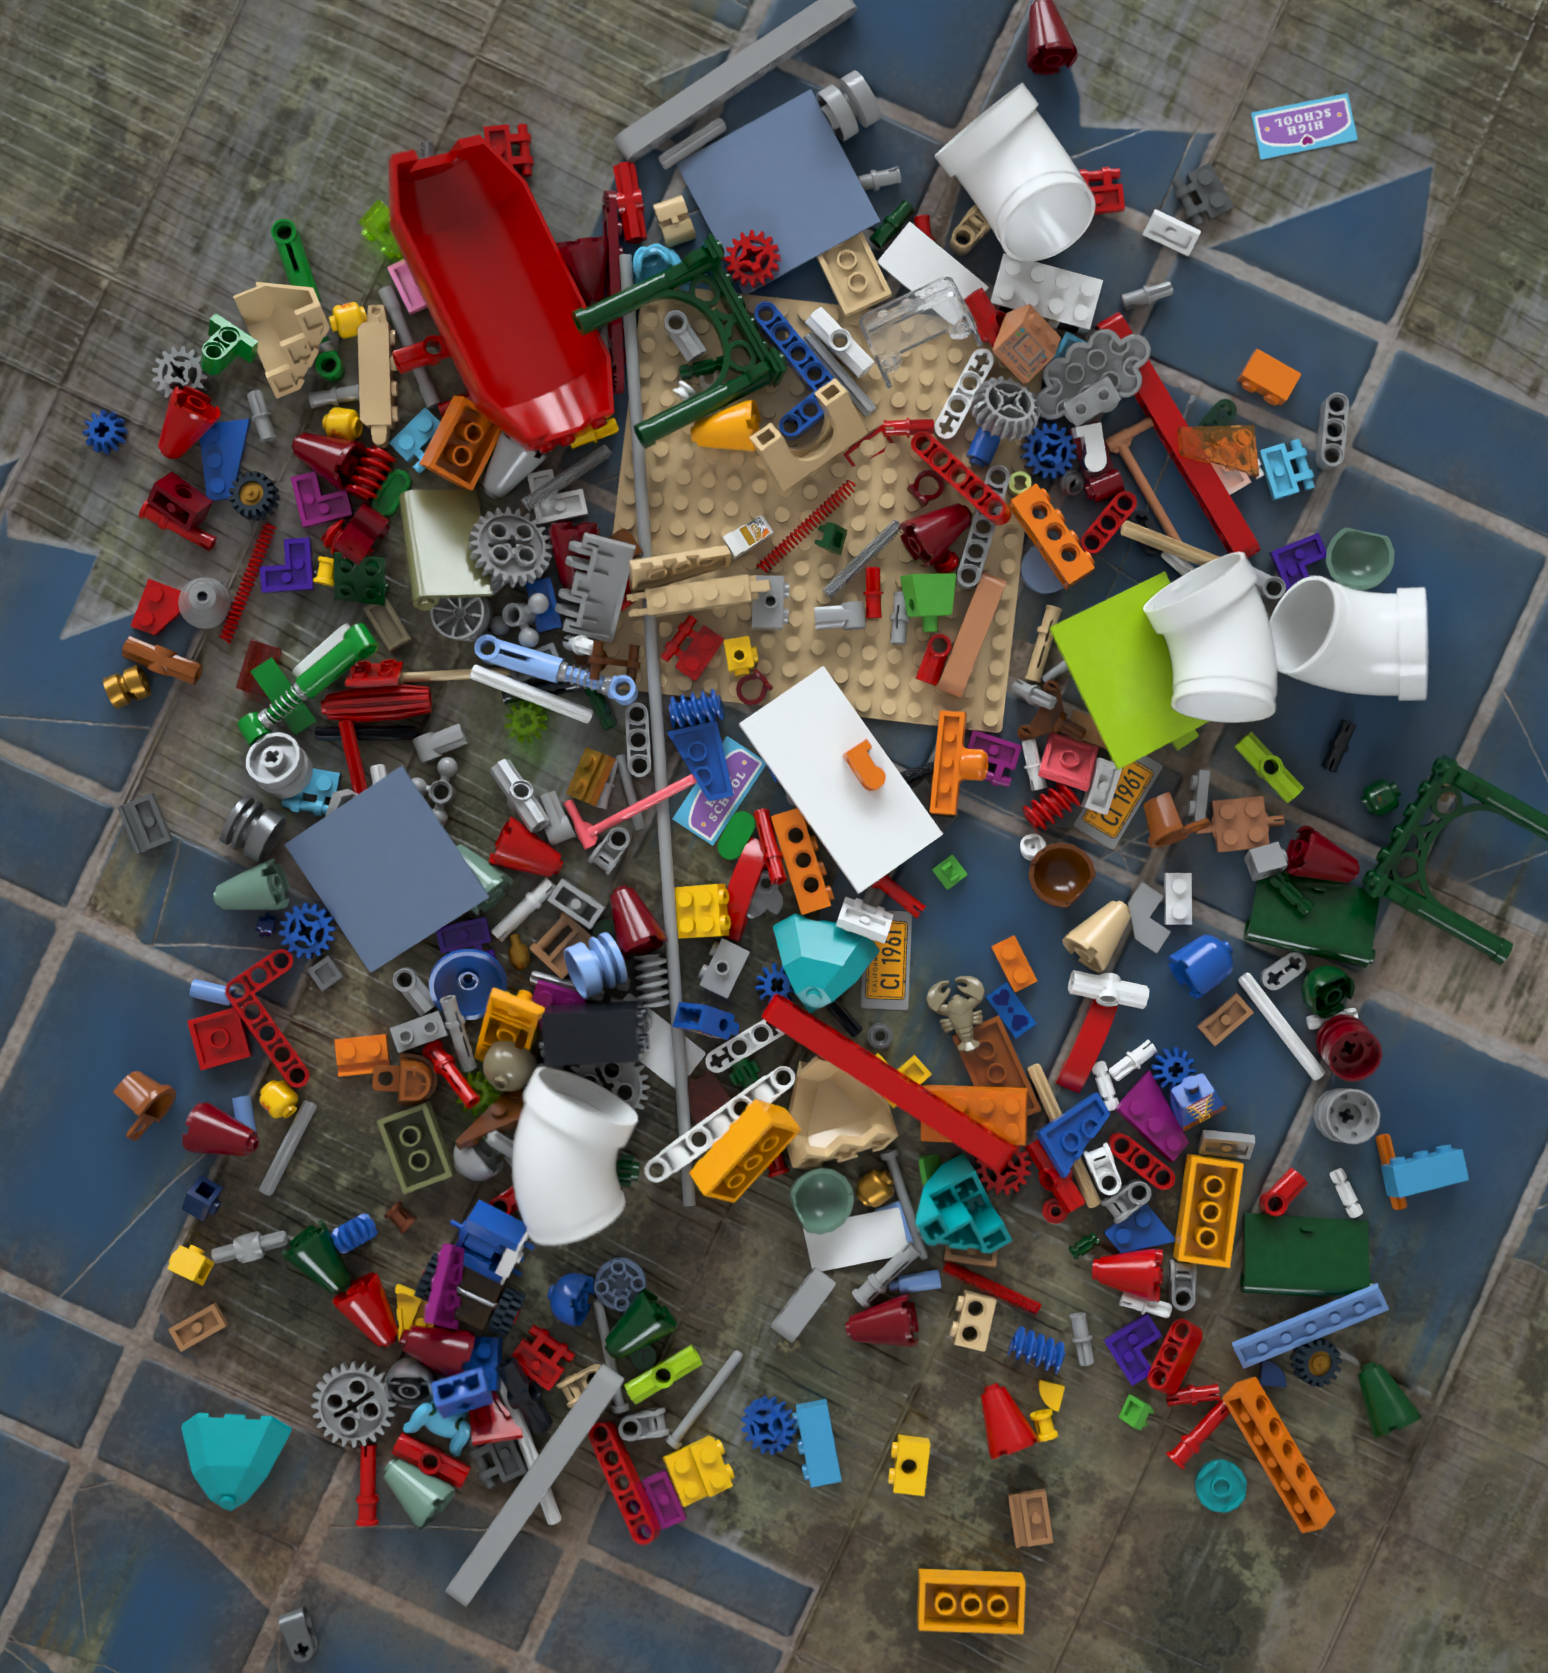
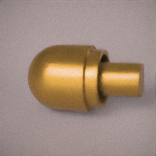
M519 934L510 935L511 947L508 948L510 964L516 970H524L530 964L528 947H526V944H521Z

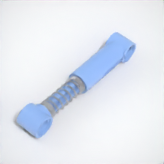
M487 634L479 637L475 642V653L488 665H497L554 683L564 681V683L570 682L571 685L577 684L578 687L584 686V689L597 690L598 693L615 699L621 705L632 704L638 696L636 684L627 675H614L612 677L610 675L602 676V673H600V681L590 680L588 669L585 671L582 670V667L578 669L575 668V665L569 666L560 657L499 640ZM487 645H495V651L491 655H484L483 651ZM504 654H508V655H511V656H514V657H518V658L524 659L525 661H522V660H519V659H516V658H512V657L506 656V655H504ZM621 685H629L631 687L630 692L625 696H620L617 693Z

